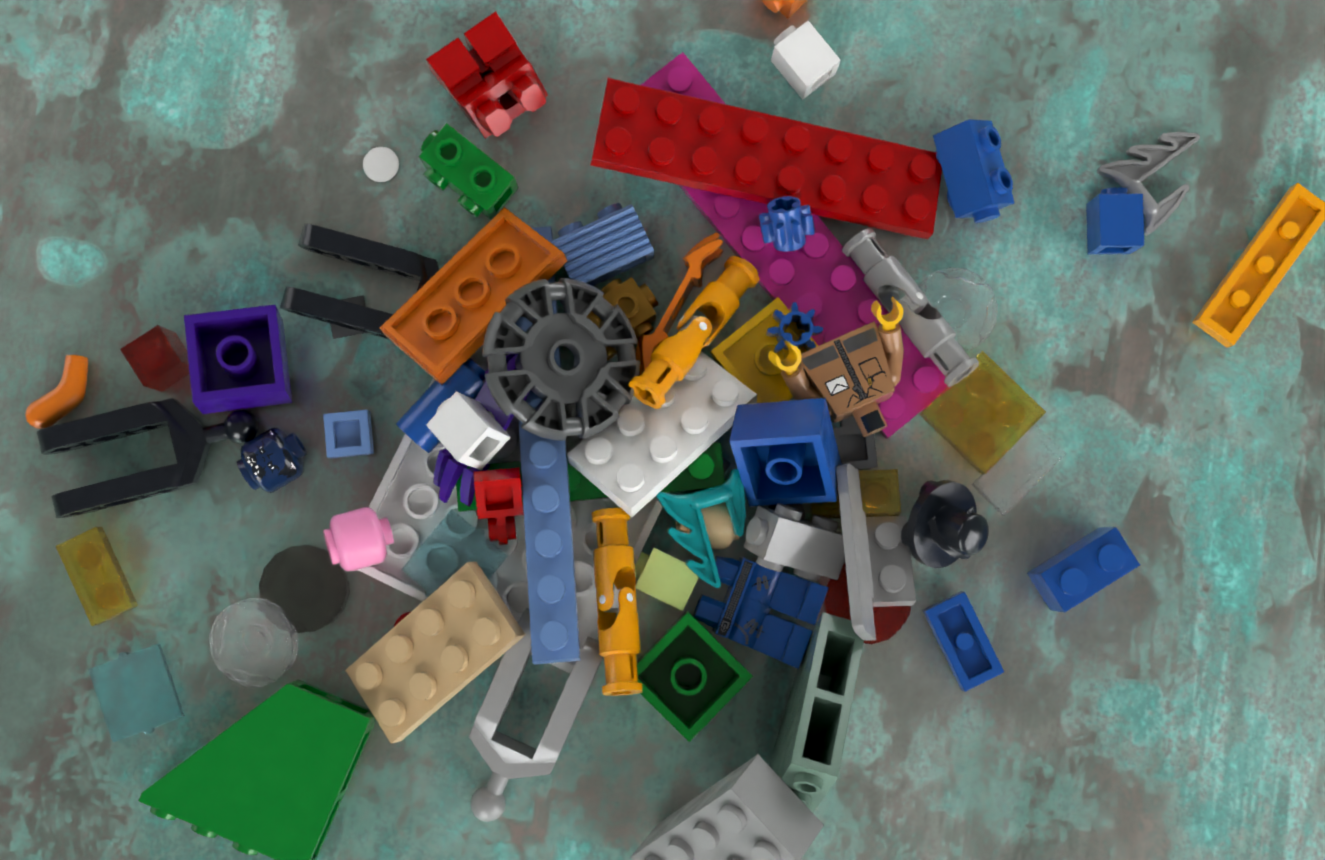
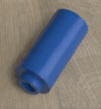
M469 358L443 385L435 380L400 418L396 425L422 449L430 453L440 441L426 424L434 417L441 403L451 398L456 391L475 400L484 384L485 371Z

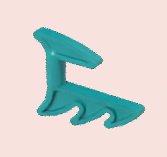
M738 469L731 470L729 478L722 485L692 494L672 495L660 491L656 495L665 511L677 522L690 529L688 533L678 531L673 527H669L667 530L668 534L677 543L693 555L701 558L700 563L691 559L686 560V566L700 579L715 588L721 587V581L701 509L725 502L734 534L737 536L744 534L746 517L745 493Z

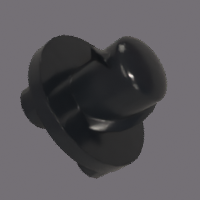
M930 480L925 482L920 489L919 497L911 510L908 522L902 528L901 540L905 546L909 547L913 557L921 564L932 568H944L959 558L969 559L971 555L981 551L988 539L989 526L987 520L982 515L977 514L975 499L966 486L951 480L937 482Z

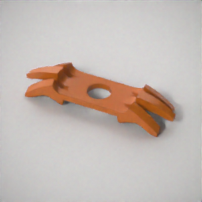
M714 233L704 238L683 257V262H685L688 271L655 331L650 335H641L635 353L636 361H640L639 376L651 363L650 356L664 339L668 338L667 334L693 287H702L703 271L706 266L723 254L724 250L720 249L723 241L718 239L720 234Z

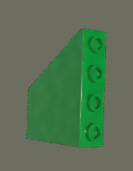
M298 679L286 684L143 791L138 801L151 806L150 812L157 817L166 820L179 818L191 823V829L197 834L210 838H215L219 835L233 841L232 847L244 854L257 855L261 853L274 860H317L376 719L370 709Z

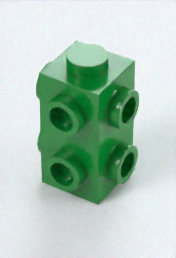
M447 123L440 132L438 130L431 132L421 146L422 153L419 158L427 169L423 175L440 190L444 191L449 186L459 194L460 198L457 202L476 218L482 213L492 220L519 189L513 175Z

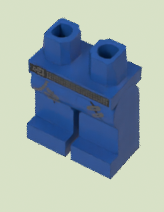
M715 556L714 559L720 581L723 584L729 585L723 602L701 594L693 616L706 625L713 627L712 631L715 634L799 669L812 630L772 615L770 611L774 609L815 625L829 587L785 572L770 570L743 557L735 560L733 558Z

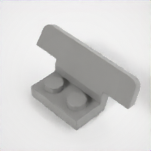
M848 463L838 465L836 474L851 623L855 634L862 640H876L873 607L913 606L916 602L911 552L909 547L905 546L901 540V531L907 523V517H866L862 508L859 470Z

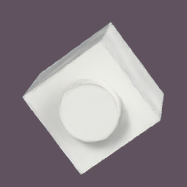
M809 21L797 29L794 25L785 29L774 41L776 46H774L771 62L802 100L833 77L841 61Z
M457 391L451 398L441 403L434 417L426 424L458 462L478 470H482L511 438L480 402Z

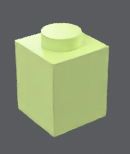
M653 548L650 555L641 552L635 565V577L638 579L635 586L637 590L681 611L684 610L699 578L686 566L685 562Z

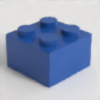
M826 398L737 405L729 442L749 507L777 505V503L785 505L837 501L838 484L836 469L842 463Z

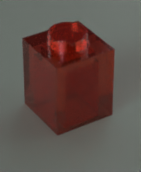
M160 325L155 326L120 349L144 387L162 392L190 374L188 353L175 332Z

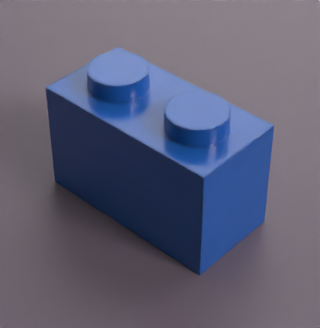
M1099 527L1027 574L1051 611L1065 613L1134 570L1140 564L1116 527Z

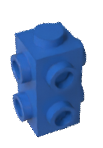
M968 119L933 135L937 152L936 158L941 164L948 189L947 201L954 211L955 218H973L975 223H983L998 218L1000 216L999 209L1015 203L1012 195L1013 181L1010 173L1004 166L1000 152L1001 138L992 121Z

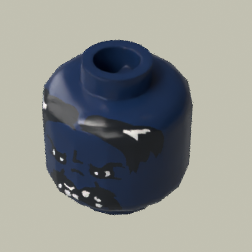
M273 427L241 446V459L237 461V466L252 489L257 490L261 488L268 493H272L303 474L304 464L302 458L307 455V451L294 432L287 436L282 430Z

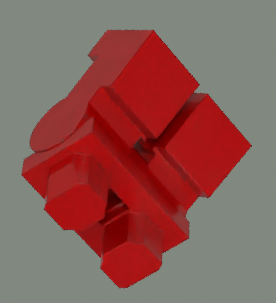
M495 11L464 33L470 51L466 49L458 37L426 59L431 72L485 139L492 134L498 137L509 130L512 120L525 111H536L546 104L545 97L548 96L531 63L523 55L516 41Z

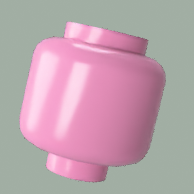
M369 507L337 514L331 518L330 528L323 530L332 564L339 563L346 571H355L383 562L387 554L386 545L394 543L387 517L378 519L376 512Z

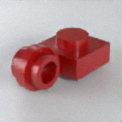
M520 468L474 471L478 519L488 518L490 542L499 541V546L508 545V540L517 539L515 516L524 515Z

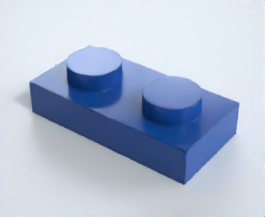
M960 591L922 610L962 691L966 692L1004 673L964 591Z

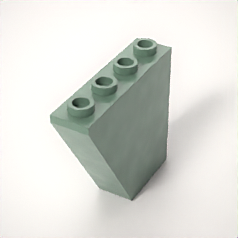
M825 612L821 614L813 629L799 669L796 670L769 766L812 813H814L839 775L864 640L855 634L851 620Z

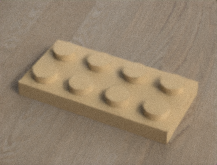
M467 562L345 671L392 744L402 741L526 634L477 562Z

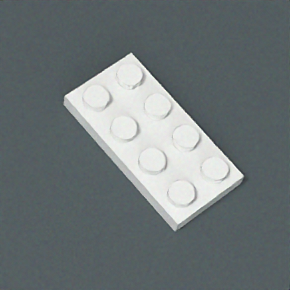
M702 351L696 363L683 380L675 381L665 394L666 401L660 409L647 406L633 396L630 404H624L619 410L620 417L611 426L596 435L585 438L567 454L569 464L631 517L640 511L733 426L737 405L757 403V394Z

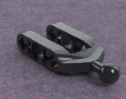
M304 224L298 243L299 247L313 253L418 280L420 282L417 291L440 270L436 259L312 224ZM294 287L285 288L280 305L281 309L300 316L385 339L388 338L380 330V327L393 315Z
M170 398L162 401L142 403L43 428L37 431L41 453L49 455L68 452L168 426L177 464L154 468L57 493L51 496L56 518L83 515L198 484L211 443L229 439L236 444H245L255 438L258 433L259 423L251 412L236 410L230 413L223 423L205 427L177 399Z

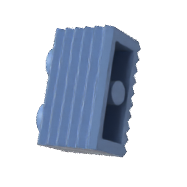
M620 203L612 204L597 213L598 220L585 226L582 225L581 221L571 223L558 231L559 238L552 241L553 245L566 256L567 262L563 267L569 279L582 281L592 286L605 282L607 279L620 275L654 258L653 246L632 204L622 208Z

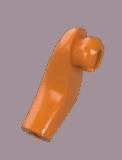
M79 355L65 356L63 374L58 386L27 407L25 417L29 425L37 429L53 426L83 402L88 376L87 357Z

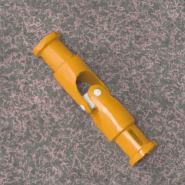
M730 256L726 260L723 273L716 281L707 284L679 320L676 327L679 331L659 344L650 356L651 363L641 376H634L629 382V387H632L634 390V396L643 404L654 409L662 407L666 401L664 396L675 381L683 380L696 363L701 350L710 345L739 308V299L748 288H754L760 281L757 269L746 259ZM698 310L705 314L706 317H698L693 314Z
M605 508L592 512V522L596 523L597 548L593 551L598 612L599 655L604 657L606 684L602 686V694L606 696L642 693V683L638 682L636 655L641 650L636 603L634 549L629 546L627 521L630 520V515L622 508Z

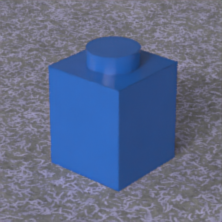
M1123 187L1106 188L1101 190L1100 194L1086 204L1087 254H1132L1144 246L1143 194H1128L1127 188Z

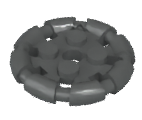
M561 278L559 282L548 283L546 279H541L520 287L505 299L507 305L500 313L495 312L484 336L482 357H487L489 373L484 376L492 397L506 416L511 413L522 422V429L542 438L565 441L567 436L577 435L579 439H584L596 435L611 426L620 417L619 410L624 404H630L635 394L633 388H630L628 385L634 376L640 375V361H636L634 348L638 341L633 327L618 304L612 306L602 297L604 292L585 282ZM560 300L564 307V313L553 314L552 301ZM591 311L601 319L599 326L587 318ZM520 317H525L533 323L526 332L515 324ZM558 346L567 347L573 353L574 365L571 370H563L556 364L554 353ZM605 347L617 349L618 362L607 363ZM518 354L515 359L517 370L507 371L506 355ZM603 384L609 392L605 400L596 393ZM530 390L542 399L536 408H533L523 400ZM576 403L577 415L566 418L565 406Z

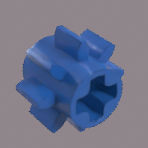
M784 196L776 198L767 205L768 213L759 214L763 242L770 243L773 241V246L778 251L790 252L798 250L806 243L805 235L815 234L810 205L801 206L800 200L796 197Z
M793 302L789 313L786 315L779 310L774 311L773 317L779 323V326L768 328L766 335L770 337L776 336L778 344L774 349L775 353L780 352L783 348L788 350L784 341H789L797 346L798 349L804 347L807 351L816 347L810 338L811 336L821 334L823 327L813 326L811 319L815 314L814 309L805 314L799 312L797 303ZM791 322H796L797 329L805 330V333H802L798 341H792L791 333H784V330L788 328Z

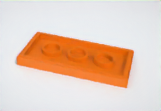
M504 207L380 327V330L436 381L443 385L483 345L488 324L495 312L500 313L507 305L505 299L515 290L528 283L541 279L548 281L567 262L566 256L561 250Z

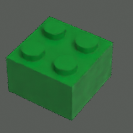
M688 610L637 660L638 682L642 683V693L640 694L688 742L753 677Z

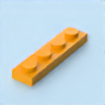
M1299 183L1291 186L1192 323L1226 348L1234 346L1324 222L1325 202Z

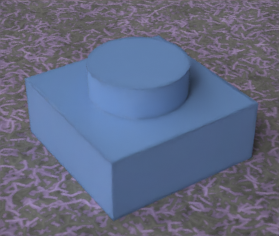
M369 410L323 414L327 458L333 459L374 454L371 412Z

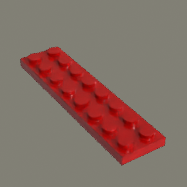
M612 78L607 79L590 164L595 167L763 204H769V202L779 197L792 196L800 200L801 206L810 205L811 214L927 240L934 232L942 174L941 164L936 158L937 152Z

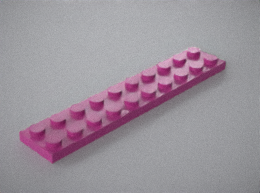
M683 52L641 84L651 88L725 104ZM679 185L715 231L720 234V237L733 253L739 258L746 259L757 269L760 278L758 283L772 300L779 297L789 310L792 303L796 302L798 311L805 314L812 309L815 310V314L811 319L813 326L823 327L821 334L811 336L818 346L874 321L878 328L881 323L871 311V305L876 300L881 306V315L889 314L887 309L863 281L865 276L851 257H847L842 252L843 246L818 215H813L815 234L805 235V245L795 251L782 252L774 248L773 241L770 243L763 242L759 214L768 213V204ZM902 327L904 354L901 379L894 387L895 391L891 398L878 404L888 425L880 431L885 439L893 435L951 388L944 383L945 376L931 358L923 357L904 333Z

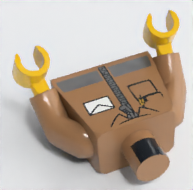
M893 296L891 297L893 308L887 315H881V306L877 300L871 305L873 315L881 323L878 328L874 321L802 354L797 346L789 341H784L788 347L789 354L782 361H780L779 356L774 351L770 350L768 354L769 360L782 370L781 375L794 400L826 398L831 420L836 423L853 415L863 437L877 433L888 426L878 404L891 398L895 391L894 387L901 379L904 349L901 327L898 322L903 317V307Z

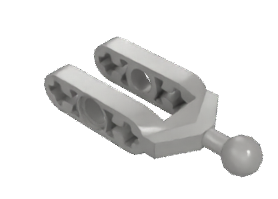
M528 608L524 610L518 622L526 635L504 653L468 736L492 770L487 785L476 790L471 798L472 812L480 821L490 822L503 814L506 806L503 791L509 779L551 774L603 659L599 655L598 640L588 636L580 651L581 661L575 662L537 749L498 732L499 725L532 654Z

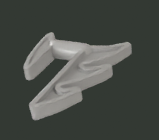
M1187 132L1163 133L1158 137V142L1165 145H1136L1126 150L1128 156H1135L1143 161L1119 160L1101 165L1097 169L1099 175L1113 179L1121 187L1127 188L1128 194H1143L1145 236L1155 231L1170 217L1182 202L1189 190V186L1187 184L1182 185L1157 203L1141 182L1200 139L1199 134Z

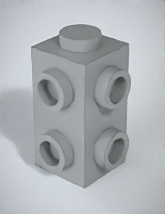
M777 503L775 510L758 505L754 518L748 523L746 540L743 546L758 556L757 564L777 572H782L783 566L794 568V574L818 582L820 576L838 580L845 561L843 535L842 532L837 530L839 525L837 521L817 514L813 515L812 521L801 518L802 511Z

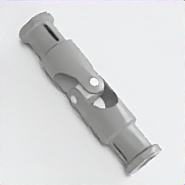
M872 228L862 230L844 245L842 252L847 257H851L865 275L863 281L889 313L893 308L892 296L902 305L903 317L898 323L904 333L924 358H931L945 376L944 383L948 387L957 384L979 366V361L975 357L970 358L956 341V332L940 312L932 306L926 295L896 257L888 256L876 241L874 230ZM898 288L906 294L901 299L899 298Z

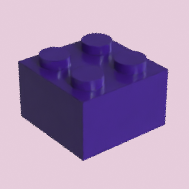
M276 304L184 315L192 402L202 414L293 403L284 324Z

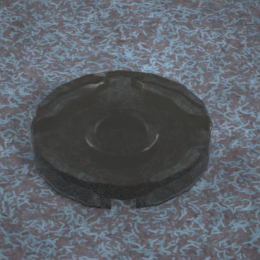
M314 545L291 546L277 553L265 566L259 583L260 602L267 616L279 627L296 633L313 632L333 623L343 612L350 594L349 581L347 580L345 570L340 564H332L327 549Z

